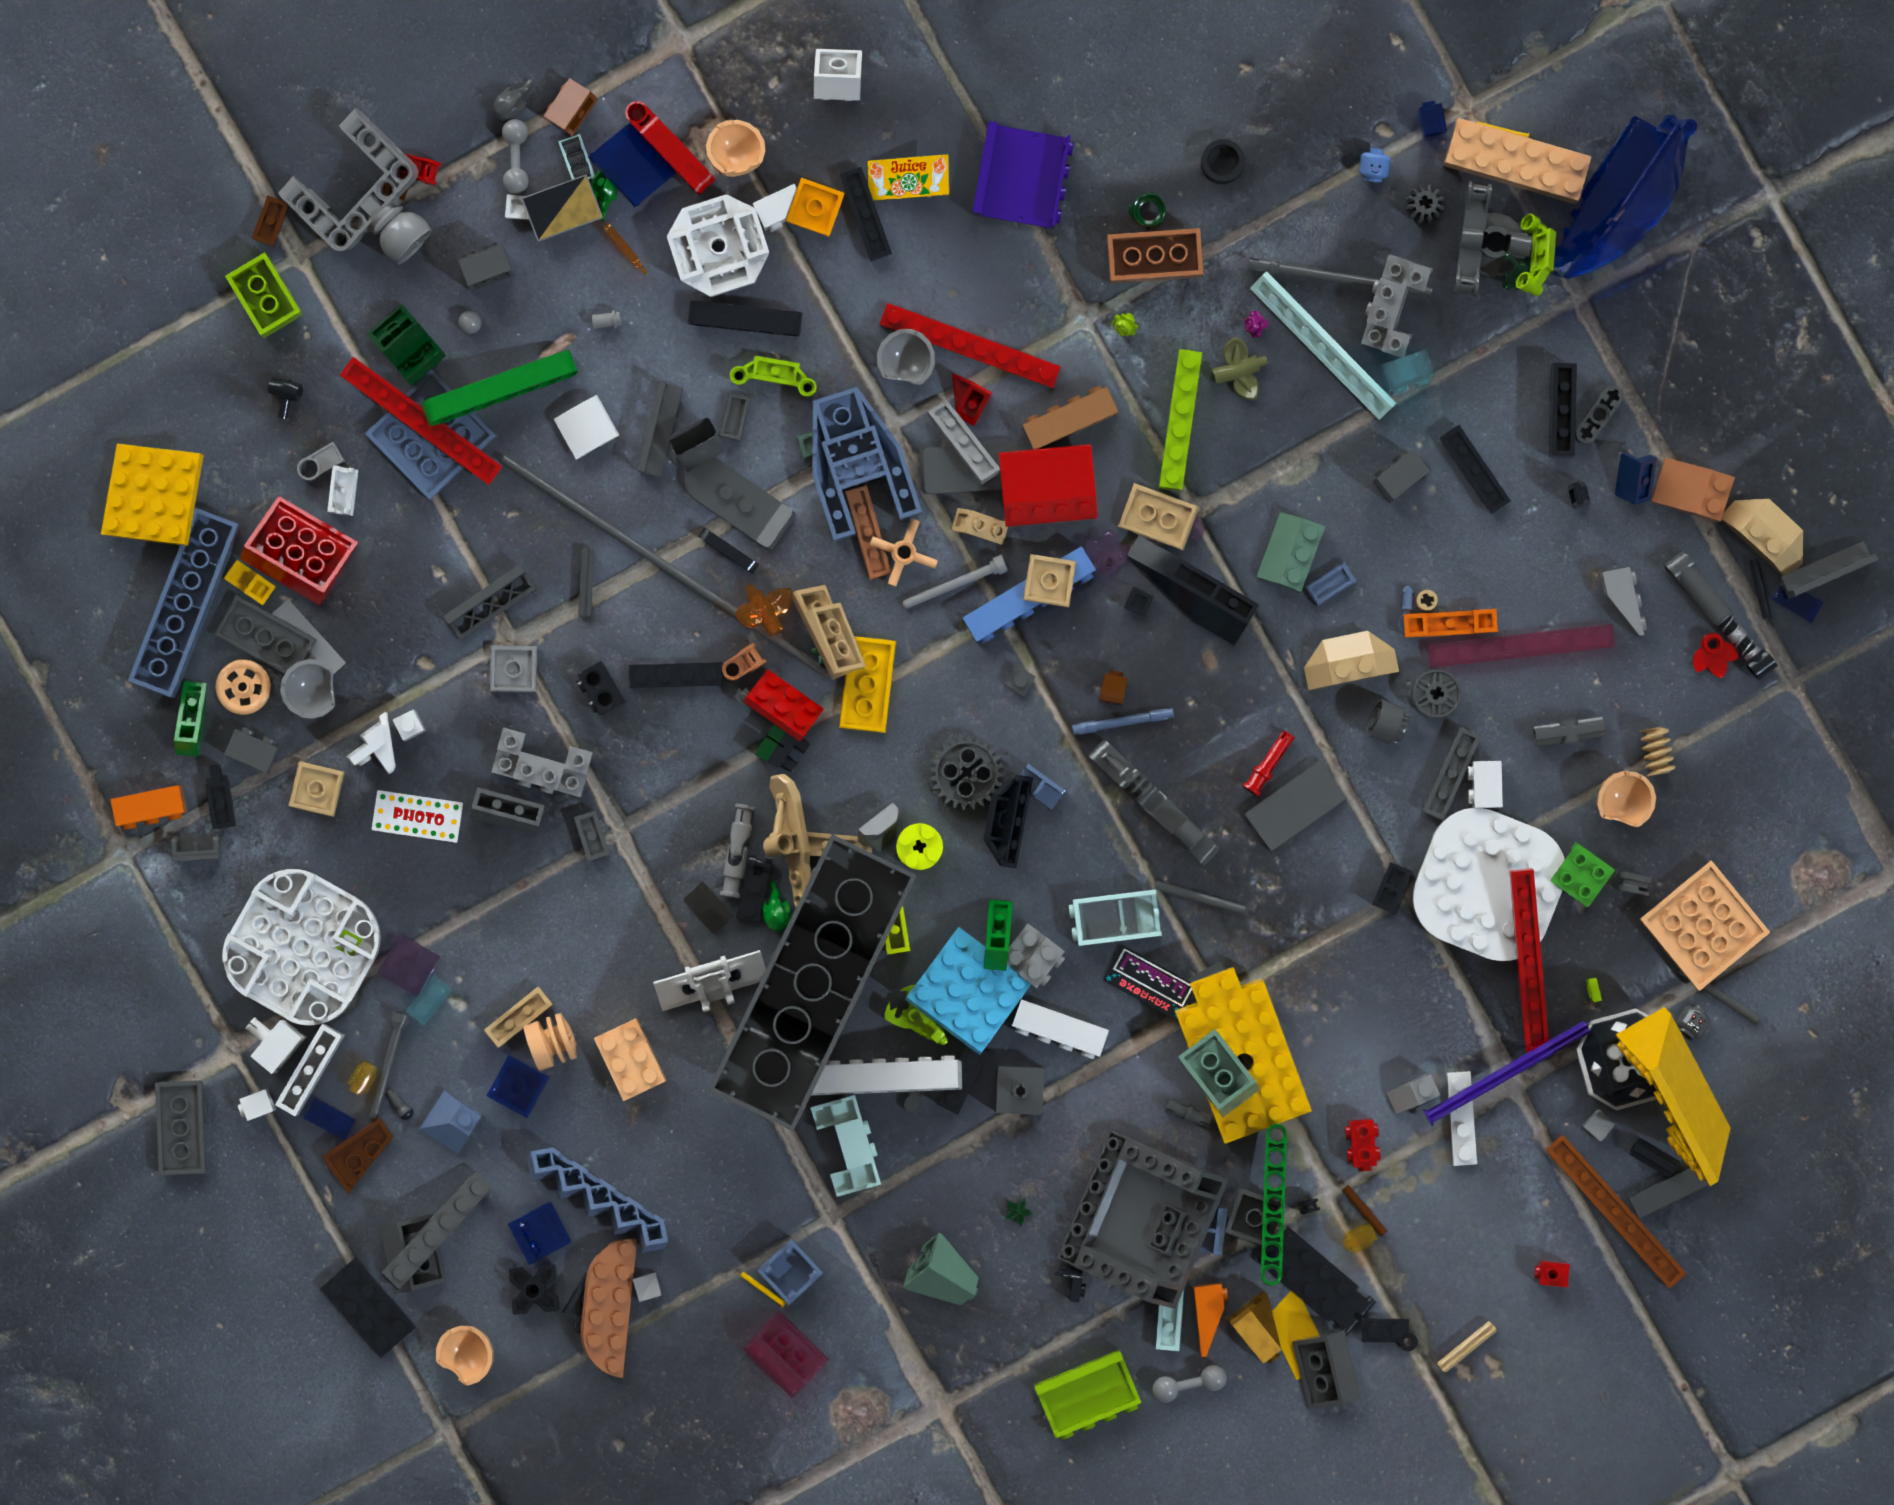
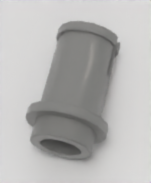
M613 310L612 313L593 314V328L613 326L615 329L618 328V326L622 325L621 313Z

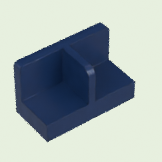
M1622 453L1615 495L1634 505L1651 500L1657 458L1652 455L1636 458L1628 453Z

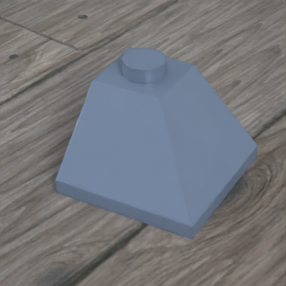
M444 1090L419 1129L459 1154L480 1122L483 1114Z

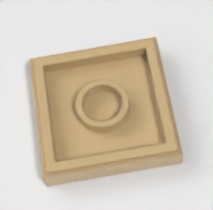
M1030 554L1023 600L1069 608L1076 561Z
M299 761L289 807L334 817L345 772Z

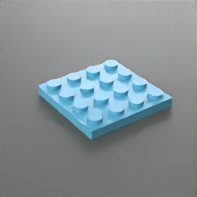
M958 927L905 1000L980 1055L1031 984L1008 965L1007 971L983 969L985 946Z

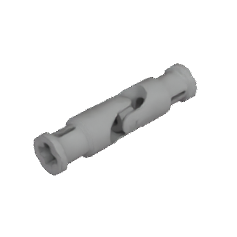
M735 803L737 811L735 822H732L731 844L727 851L723 872L725 880L720 895L740 898V881L744 877L748 853L746 845L751 837L752 825L750 824L752 812L756 807ZM731 854L738 857L743 856L739 865L734 866L732 864Z

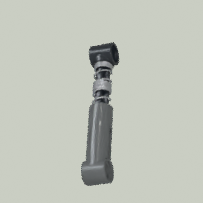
M1680 551L1664 565L1670 576L1683 587L1714 626L1716 624L1717 626L1720 625L1723 629L1722 632L1727 633L1729 641L1733 645L1736 644L1735 648L1738 647L1741 650L1742 656L1745 655L1744 658L1747 661L1745 663L1746 667L1757 680L1761 681L1778 667L1773 657L1765 649L1761 650L1758 646H1754L1753 640H1749L1744 629L1739 627L1740 624L1735 623L1733 616H1730L1731 609L1701 575L1694 562L1684 551Z

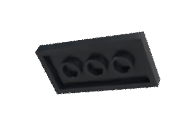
M356 1257L320 1288L380 1358L416 1328V1325Z

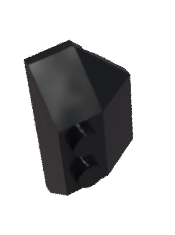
M1015 775L991 795L983 840L999 866L1017 868L1033 777Z

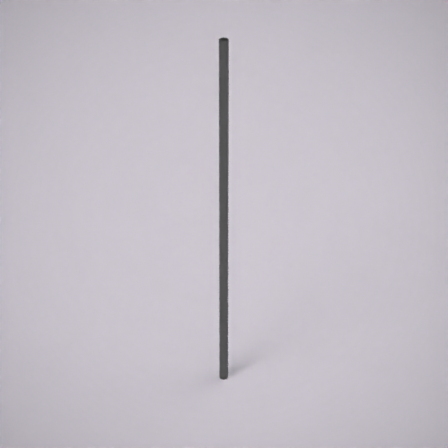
M504 455L500 463L828 679L830 677L824 665H819L818 661L510 457Z

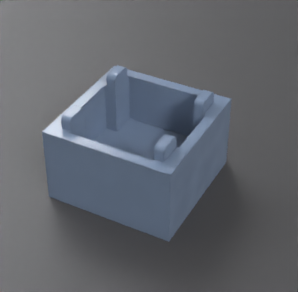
M793 1238L758 1269L762 1277L789 1305L824 1272Z

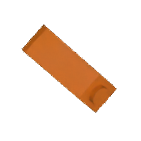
M1221 1283L1193 1286L1201 1357H1206L1224 1310V1302H1228L1227 1288H1222Z

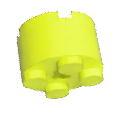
M922 823L913 824L906 827L900 833L896 845L897 854L900 860L909 868L925 870L935 865L940 859L943 851V842L941 836L933 827ZM917 840H920L921 843H926L927 847L923 848V853L913 850Z

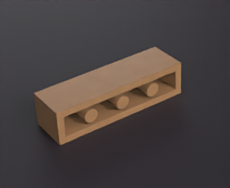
M1101 385L1089 390V395L1083 398L1077 395L1067 400L1068 405L1061 408L1059 405H1055L1047 409V414L1041 417L1035 414L1025 419L1026 423L1022 427L1032 449H1042L1117 415L1118 410L1108 388L1102 389Z

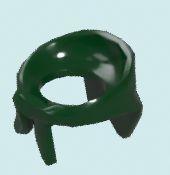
M1149 192L1139 196L1128 206V212L1136 224L1149 230L1152 227L1160 226L1166 215V207L1158 194ZM1146 202L1154 203L1158 208V215L1152 221L1144 220L1140 215V208Z

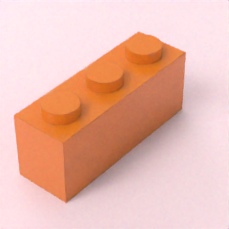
M181 785L110 799L115 825L117 827L122 826L123 830L137 828L136 823L145 822L146 825L157 824L159 819L168 817V821L181 819L182 814L187 813Z

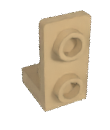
M957 508L951 530L970 534L1002 545L1008 527H1005V521L973 510Z

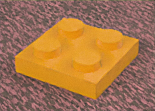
M801 178L786 222L830 237L845 193Z

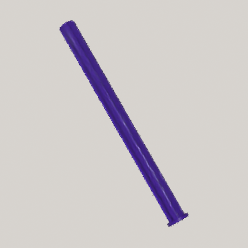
M1581 1022L1433 1108L1427 1111L1424 1109L1423 1112L1430 1125L1434 1126V1122L1589 1034L1590 1029L1587 1023Z

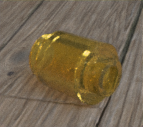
M362 1060L360 1064H357L347 1082L350 1085L349 1090L359 1096L362 1093L368 1094L378 1076L376 1073L379 1068Z
M1368 1223L1366 1225L1361 1224L1345 1232V1238L1342 1239V1242L1348 1252L1352 1250L1356 1254L1373 1245V1242L1378 1240L1371 1224Z

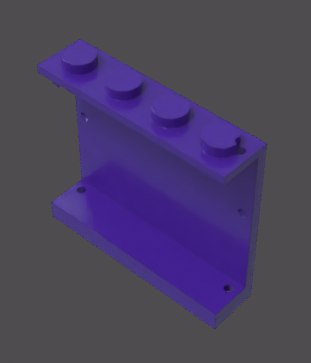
M989 121L972 215L1054 229L1055 223L1060 224L1062 210H1058L1059 201H1064L1066 187H1062L1063 178L1068 179L1070 165L1066 164L1067 155L1072 156L1074 142H1070L1071 135H1067V137L1000 126L998 122Z

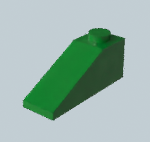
M183 682L174 736L176 755L197 757L200 755L207 683Z
M989 900L983 969L1007 971L1013 903L1011 901Z

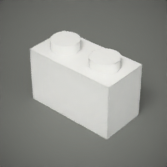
M1501 761L1471 762V766L1467 768L1468 780H1472V790H1468V803H1472V808L1503 807Z

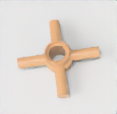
M911 518L904 540H900L895 544L874 536L871 539V546L890 552L895 561L888 581L889 585L897 586L904 565L910 564L912 561L934 569L937 565L938 560L917 553L912 543L920 523L918 520ZM905 546L909 549L910 556L907 559H902L898 556L899 547Z

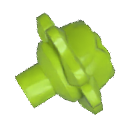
M1131 313L1121 314V316L1117 314L1111 322L1115 327L1114 330L1121 336H1129V334L1134 336L1138 329V325L1135 324L1134 316Z

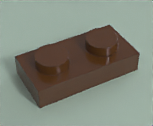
M267 195L252 236L253 240L275 247L289 209V205L285 201Z

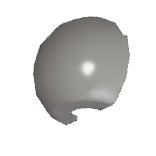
M900 329L889 334L881 342L877 352V365L881 375L886 379L907 381L921 385L930 377L933 371L935 350L930 340L921 332L912 329Z
M312 659L299 661L291 666L281 680L280 689L282 700L288 709L302 718L311 719L324 716L335 706L332 667L320 660Z

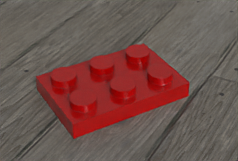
M768 669L743 701L798 741L803 739L824 710L823 707Z

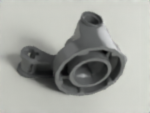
M1471 181L1468 182L1453 287L1454 294L1464 292L1471 293L1477 297L1480 276L1500 278L1511 273L1525 257L1530 255L1532 236L1523 233L1520 226L1511 217L1500 213H1487L1491 199L1492 184L1483 186L1473 184ZM1497 233L1503 239L1506 238L1508 242L1506 252L1504 250L1493 252L1487 247L1485 249L1481 248L1483 235Z

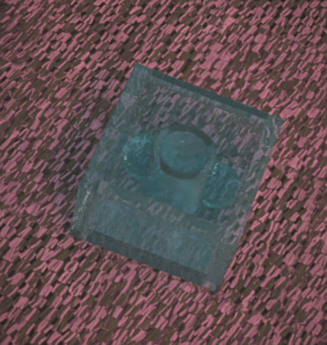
M1427 350L1387 362L1379 368L1386 393L1388 395L1393 393L1394 397L1407 393L1409 388L1415 386L1416 390L1426 387L1435 377Z

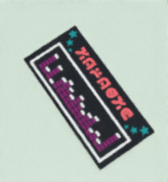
M1121 945L1103 979L1108 984L1176 1021L1178 1019L1175 1010L1188 1006L1194 995L1190 981Z

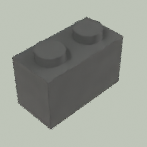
M242 727L241 731L235 729L224 755L265 773H270L280 750L279 747L275 746L276 741L265 736L260 740L254 737L255 732Z

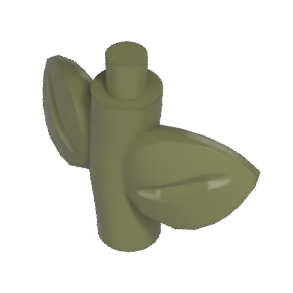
M1234 337L1227 342L1223 350V358L1227 366L1211 369L1215 383L1220 384L1232 381L1233 390L1237 395L1244 399L1256 400L1259 385L1253 373L1260 371L1261 366L1268 365L1266 356L1257 358L1256 355L1249 357L1246 344L1240 338Z

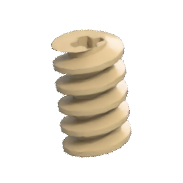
M1658 727L1639 731L1646 733V736L1642 737L1641 741L1648 743L1642 747V750L1650 752L1644 756V760L1651 761L1645 768L1653 770L1647 776L1670 773V771L1675 769V765L1668 764L1674 757L1666 755V753L1672 750V747L1665 746L1671 739L1663 737L1664 734L1669 732V729Z

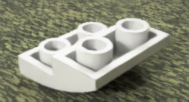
M598 395L580 403L554 419L575 459H580L594 449L605 445L619 436Z

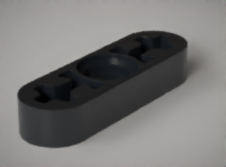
M704 527L698 535L704 542L751 574H754L758 568V563Z

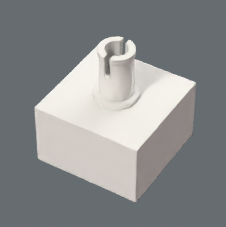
M254 1017L250 1021L253 1025L248 1024L245 1028L261 1040L260 1045L250 1057L271 1074L278 1073L307 1038L286 1019L280 1020L272 1030H269Z

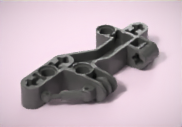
M1105 739L1088 755L1203 866L1220 851V848Z

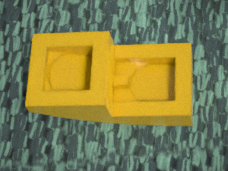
M237 559L223 577L261 605L266 602L276 587Z

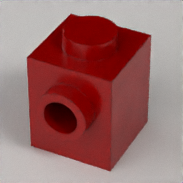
M1539 1260V1265H1535L1534 1279H1538L1537 1283L1539 1285L1568 1288L1570 1264Z

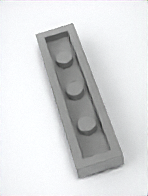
M948 400L943 401L928 411L929 418L981 485L1000 473L998 465Z

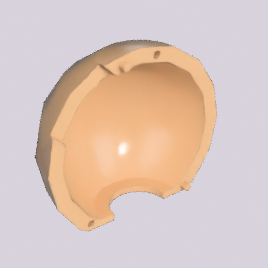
M727 120L716 125L709 134L706 143L707 157L713 168L722 175L728 177L744 175L755 170L762 163L765 154L764 139L759 130L750 123L740 120Z
M1621 771L1614 773L1603 781L1598 790L1597 805L1602 818L1613 819L1630 826L1639 827L1650 818L1655 809L1656 794L1654 787L1645 776L1637 772Z
M458 1326L449 1329L441 1336L436 1347V1361L443 1368L453 1371L459 1377V1381L469 1386L479 1382L488 1374L494 1361V1349L488 1336L480 1329L473 1326Z

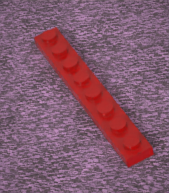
M887 303L879 324L894 331L912 329L921 332L934 346L1052 389L1061 368L1059 365Z
M352 357L340 373L341 377L486 484L490 485L503 468V466L446 424L429 426L423 408L355 357Z
M1533 868L1509 870L1526 1053L1549 1041Z

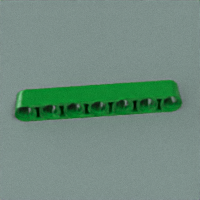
M566 350L423 401L421 406L429 426H436L569 379L578 374V369L570 350Z
M1273 1124L1267 1129L1265 1148L1261 1280L1270 1287L1278 1285L1282 1278L1287 1131L1280 1124ZM1272 1130H1281L1283 1138L1280 1141H1273L1270 1138ZM1275 1152L1282 1156L1281 1163L1277 1165L1269 1161V1156ZM1278 1176L1282 1181L1281 1185L1278 1188L1269 1186L1268 1180L1270 1177ZM1271 1199H1277L1281 1203V1207L1277 1211H1271L1268 1209L1267 1203ZM1271 1222L1277 1223L1280 1227V1231L1276 1235H1271L1266 1230L1267 1225ZM1276 1246L1279 1250V1255L1276 1258H1269L1265 1253L1267 1247ZM1269 1269H1274L1278 1273V1278L1274 1282H1269L1265 1278V1272Z

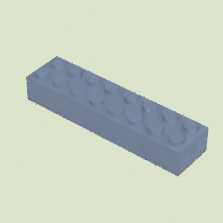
M194 508L188 546L180 545L128 681L171 698L176 697L241 530V525Z

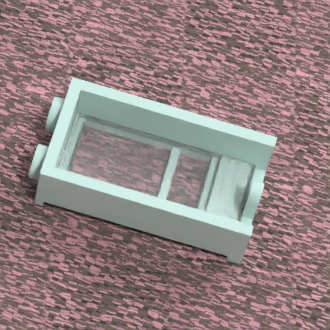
M1156 889L1073 900V904L1069 905L1070 919L1075 918L1076 927L1072 928L1073 942L1078 941V946L1162 936Z

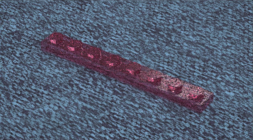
M1613 624L1431 644L1428 645L1430 668L1613 648L1615 647Z

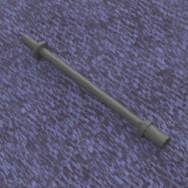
M1250 256L1248 271L1261 273L1267 271L1272 277L1277 273L1371 288H1373L1376 280H1380L1280 264L1276 261V258L1268 260ZM1409 287L1406 298L1408 299L1409 294L1431 297L1432 288L1427 287V290L1423 292Z

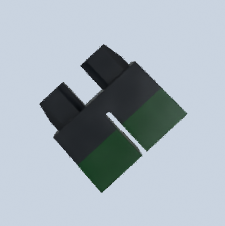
M774 724L767 735L782 744L784 748L766 737L755 755L778 769L781 767L784 770L793 772L798 762L788 756L794 748L804 754L810 744L804 738L798 741Z

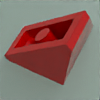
M952 373L955 411L962 420L975 426L990 400L992 392L971 380Z

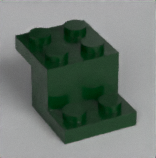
M402 304L367 333L411 386L415 382L420 381L424 374L434 366H437L446 356Z

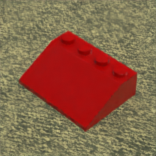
M1091 444L999 452L1005 527L1098 518Z
M278 496L243 546L240 559L320 606L338 579L358 542Z

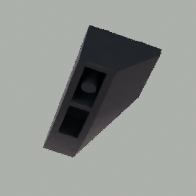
M1139 535L1127 554L1196 624L1235 646L1259 604Z

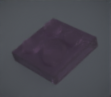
M400 933L377 974L418 997L441 956Z

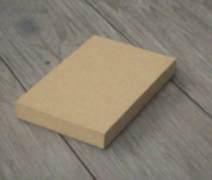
M1134 483L1118 527L1184 550L1199 506Z

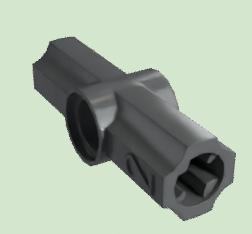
M1603 717L1586 718L1583 720H1578V718L1557 721L1554 724L1533 726L1535 745L1567 744L1581 742L1583 739L1604 737L1605 724Z

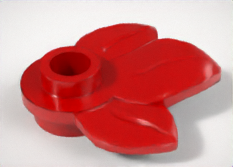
M1708 633L1701 640V648L1694 653L1693 666L1696 672L1708 668L1714 676L1723 678L1727 671L1728 661L1739 659L1738 651L1732 643L1724 642L1719 634ZM1710 640H1713L1716 643V647L1714 649L1708 647V642Z

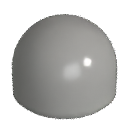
M465 311L460 315L458 325L464 333L474 334L480 330L482 320L476 312Z

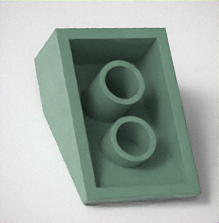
M1216 1029L1178 1056L1222 1117L1226 1116L1260 1090L1257 1082Z

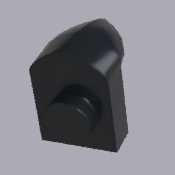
M1071 1268L1054 1273L1055 1276L1072 1278L1070 1302L1079 1303L1080 1297L1084 1298L1086 1284L1082 1283L1083 1270Z

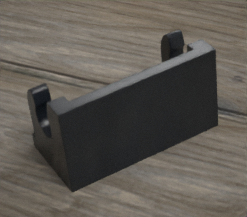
M1390 862L1372 905L1397 915L1414 872Z

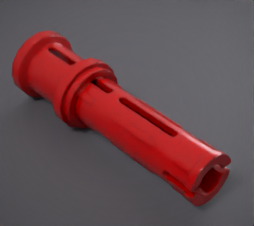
M1283 730L1261 764L1253 768V774L1247 783L1242 784V787L1259 797L1261 795L1260 790L1267 781L1271 780L1273 769L1295 737Z

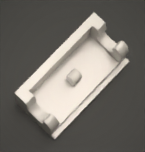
M333 466L327 512L353 516L359 470Z

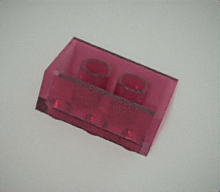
M780 1311L742 1349L791 1398L805 1387L829 1360Z

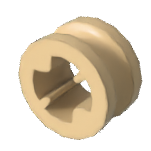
M1431 590L1420 592L1416 598L1417 606L1424 611H1430L1438 602L1437 595ZM1427 594L1428 597L1433 598V602H1430V607H1427L1426 604H1421L1420 599L1424 598L1422 595Z

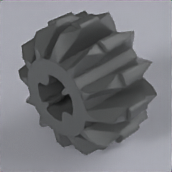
M1420 184L1418 186L1419 192L1414 188L1410 191L1414 197H1406L1407 202L1413 203L1406 206V210H1414L1410 215L1412 219L1419 215L1418 223H1422L1424 217H1426L1427 223H1431V215L1436 219L1440 217L1437 211H1443L1445 207L1438 203H1442L1445 199L1444 197H1436L1440 193L1439 189L1435 190L1434 193L1431 192V184L1428 185L1426 191L1423 184ZM1423 198H1425L1426 202L1431 203L1428 206V209H1425V206H1420L1419 204L1422 202Z

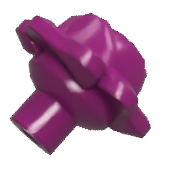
M1258 310L1250 311L1249 316L1244 321L1245 330L1251 334L1252 338L1261 337V332L1268 328L1269 325L1268 320L1264 319Z

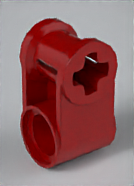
M405 154L418 168L416 181L436 186V175L442 163L428 158ZM400 169V175L407 177L408 171Z

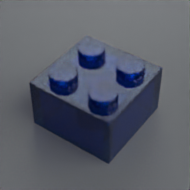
M510 1054L486 1096L525 1118H529L551 1076Z

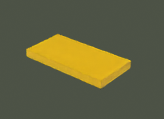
M854 636L866 667L845 675L839 728L885 733L896 641Z

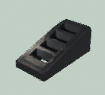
M1575 482L1568 486L1573 509L1590 505L1587 485L1584 482Z

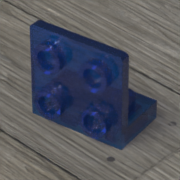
M548 1202L508 1223L528 1265L537 1262L539 1259L572 1242L552 1202Z

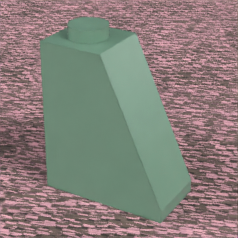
M937 1233L924 1244L921 1249L924 1253L920 1255L916 1264L913 1262L908 1269L903 1288L962 1305L967 1300H972L977 1294L978 1288L976 1286L979 1277L941 1233Z

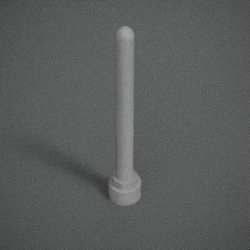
M1002 555L994 557L993 561H990V564L903 600L902 606L907 609L994 573L995 575L999 573L1001 575L1008 572Z

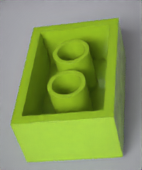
M265 252L225 276L263 338L304 315Z

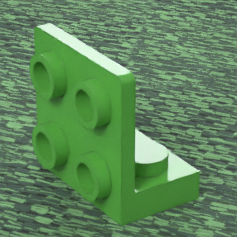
M1575 841L1570 848L1571 852L1553 875L1551 882L1586 907H1589L1615 869Z

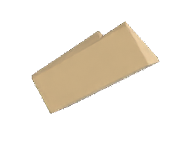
M826 585L793 592V602L832 680L866 667L841 603H832Z

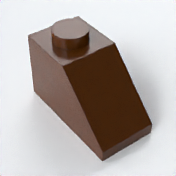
M1110 670L1109 674L1104 673L1099 696L1100 702L1120 706L1123 704L1127 677H1123V672Z

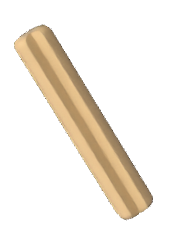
M1490 1321L1485 1323L1437 1363L1443 1372L1449 1371L1492 1336L1497 1329Z

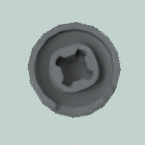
M1620 872L1621 884H1619L1617 890L1649 896L1648 887L1649 884H1652L1653 878Z

